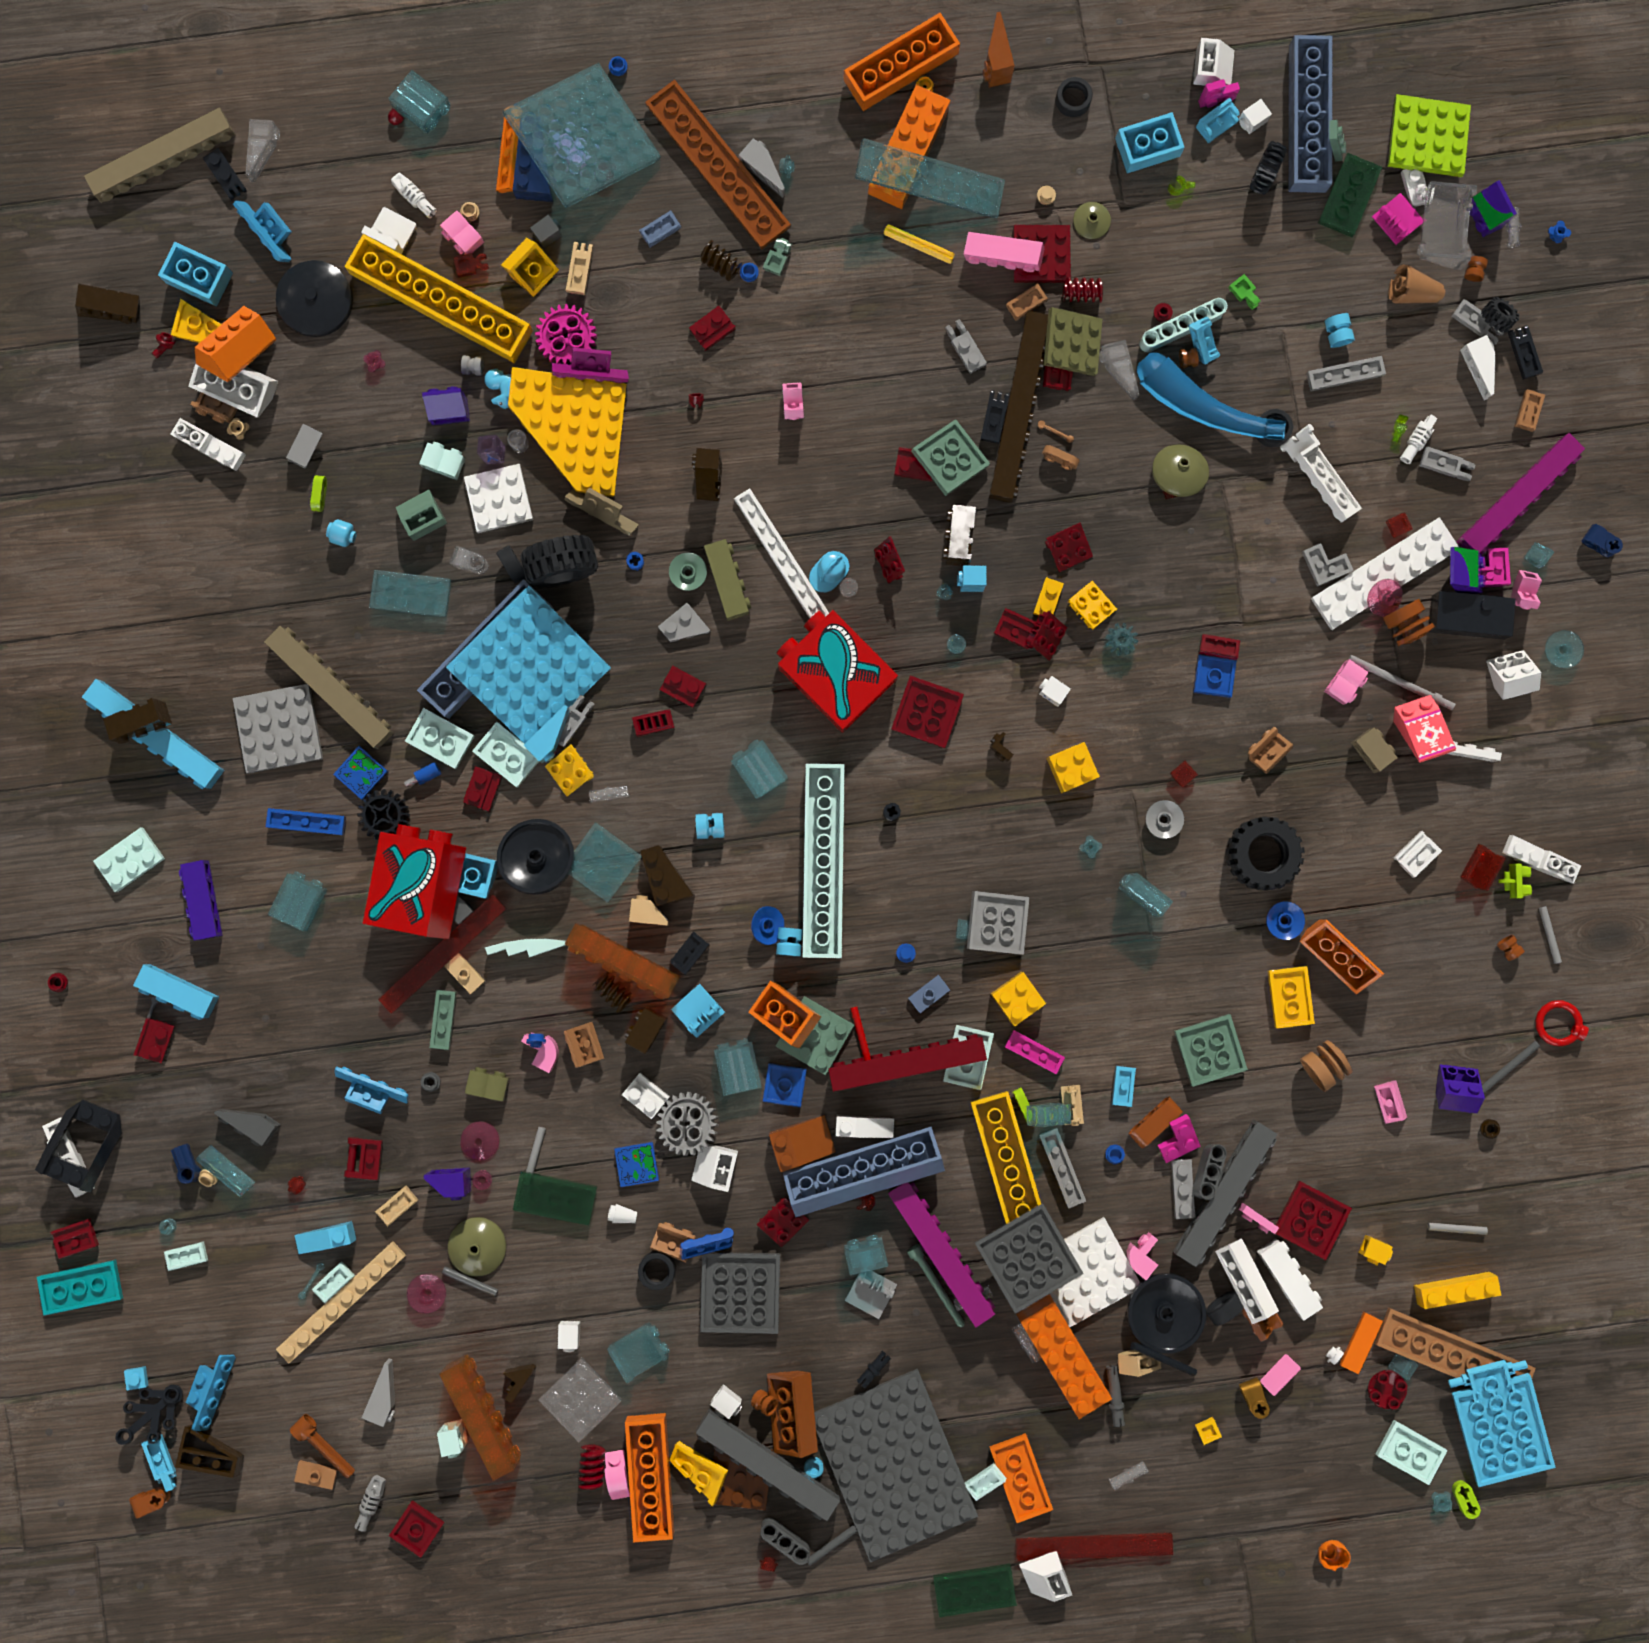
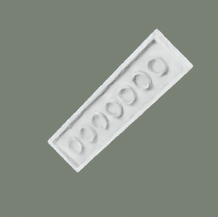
M1439 517L1318 593L1311 600L1329 628L1333 630L1450 556V547L1459 546Z

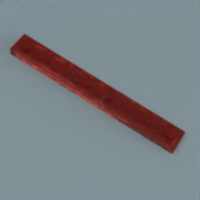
M492 895L450 933L449 939L441 941L378 1000L391 1014L394 1013L507 908L495 895Z
M1172 1533L1016 1538L1017 1561H1028L1057 1551L1059 1559L1173 1555Z

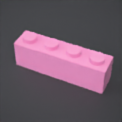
M968 232L964 256L966 261L971 264H979L980 262L986 263V265L991 267L1001 265L1011 270L1022 268L1026 272H1034V270L1040 271L1044 245L1043 242Z

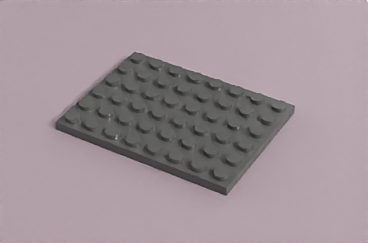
M918 1368L814 1412L817 1434L870 1562L978 1517Z

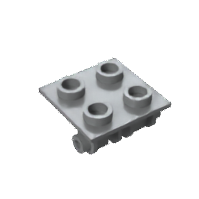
M863 1266L845 1301L879 1319L889 1299L893 1297L897 1284Z

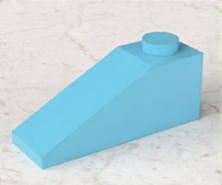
M566 705L524 744L526 749L541 763L544 761L547 763L555 755L553 752L557 749L570 711Z
M350 1221L296 1234L295 1240L298 1253L303 1254L351 1244L356 1241L353 1222Z

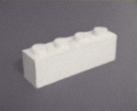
M1242 1238L1215 1251L1252 1324L1265 1320L1279 1312Z
M1275 1238L1256 1252L1297 1315L1304 1321L1323 1308L1320 1304L1322 1299L1316 1291H1312L1309 1287L1311 1285L1310 1280L1305 1274L1302 1275L1298 1269L1301 1267L1295 1258L1291 1259L1288 1252L1290 1250L1284 1241L1280 1242Z

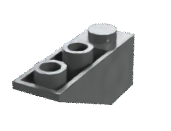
M226 1109L214 1112L218 1116L219 1121L224 1124L229 1123L235 1127V1132L240 1135L245 1134L257 1146L268 1144L281 1125L264 1113Z

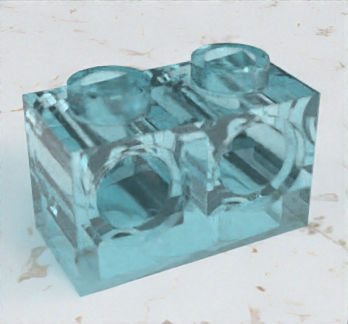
M1046 1103L1027 1106V1125L1048 1127L1071 1124V1104Z

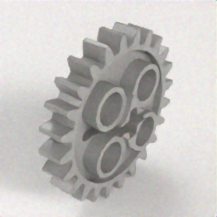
M687 1092L686 1097L684 1093H680L679 1098L673 1095V1102L666 1100L668 1107L661 1106L664 1113L658 1114L662 1119L656 1122L661 1125L657 1132L663 1133L659 1139L665 1140L664 1146L670 1145L669 1151L673 1152L676 1149V1154L678 1155L683 1152L684 1156H688L689 1152L691 1155H695L696 1150L702 1153V1146L709 1148L707 1141L714 1142L711 1135L717 1134L713 1128L719 1126V1124L714 1123L718 1116L712 1115L716 1109L709 1108L712 1103L709 1101L705 1103L706 1097L702 1096L699 1099V1094L697 1093L693 1097L691 1092ZM681 1109L682 1116L677 1119L676 1112ZM699 1109L701 1115L698 1119H695L694 1113ZM679 1128L681 1134L678 1138H675L674 1133ZM698 1129L699 1137L694 1139L693 1132Z

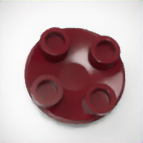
M1383 1370L1376 1373L1370 1379L1368 1395L1376 1406L1395 1410L1405 1400L1408 1386L1403 1377L1397 1372Z

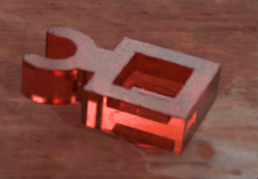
M472 253L453 257L458 278L475 275L478 268L481 270L489 269L488 263L481 264L482 260L487 259L486 254H479L476 258L473 257Z

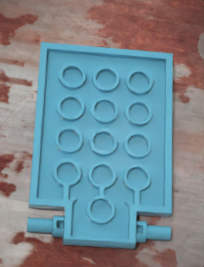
M1505 1360L1477 1366L1466 1369V1373L1461 1374V1377L1448 1380L1450 1388L1460 1385H1470L1471 1387L1451 1393L1478 1487L1556 1468L1531 1375L1525 1373L1510 1377V1375L1515 1374V1371L1528 1368L1525 1360L1516 1363H1506Z

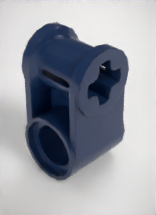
M1592 524L1581 540L1585 546L1595 550L1604 557H1611L1619 553L1623 548L1621 539L1597 524Z

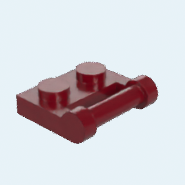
M348 1137L349 1152L347 1170L344 1171V1177L379 1180L383 1140ZM357 1145H362L359 1171H354Z

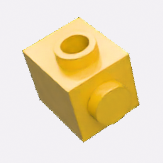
M1365 1234L1358 1253L1368 1257L1367 1261L1378 1266L1380 1262L1386 1265L1387 1261L1392 1257L1393 1247Z

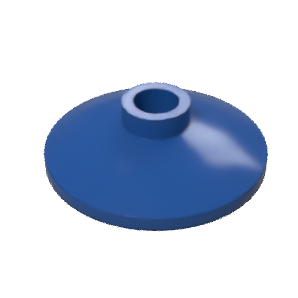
M1287 901L1279 902L1268 911L1266 924L1273 936L1282 940H1290L1297 937L1303 931L1305 916L1298 905ZM1282 917L1287 919L1286 924L1281 923Z
M765 906L757 910L751 923L753 936L764 945L776 943L779 940L778 928H784L785 926L780 911L771 906Z

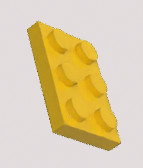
M1307 966L1268 970L1275 1028L1315 1024Z

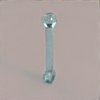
M323 1263L316 1265V1271L304 1290L298 1294L299 1299H305L309 1287L318 1273L324 1269Z

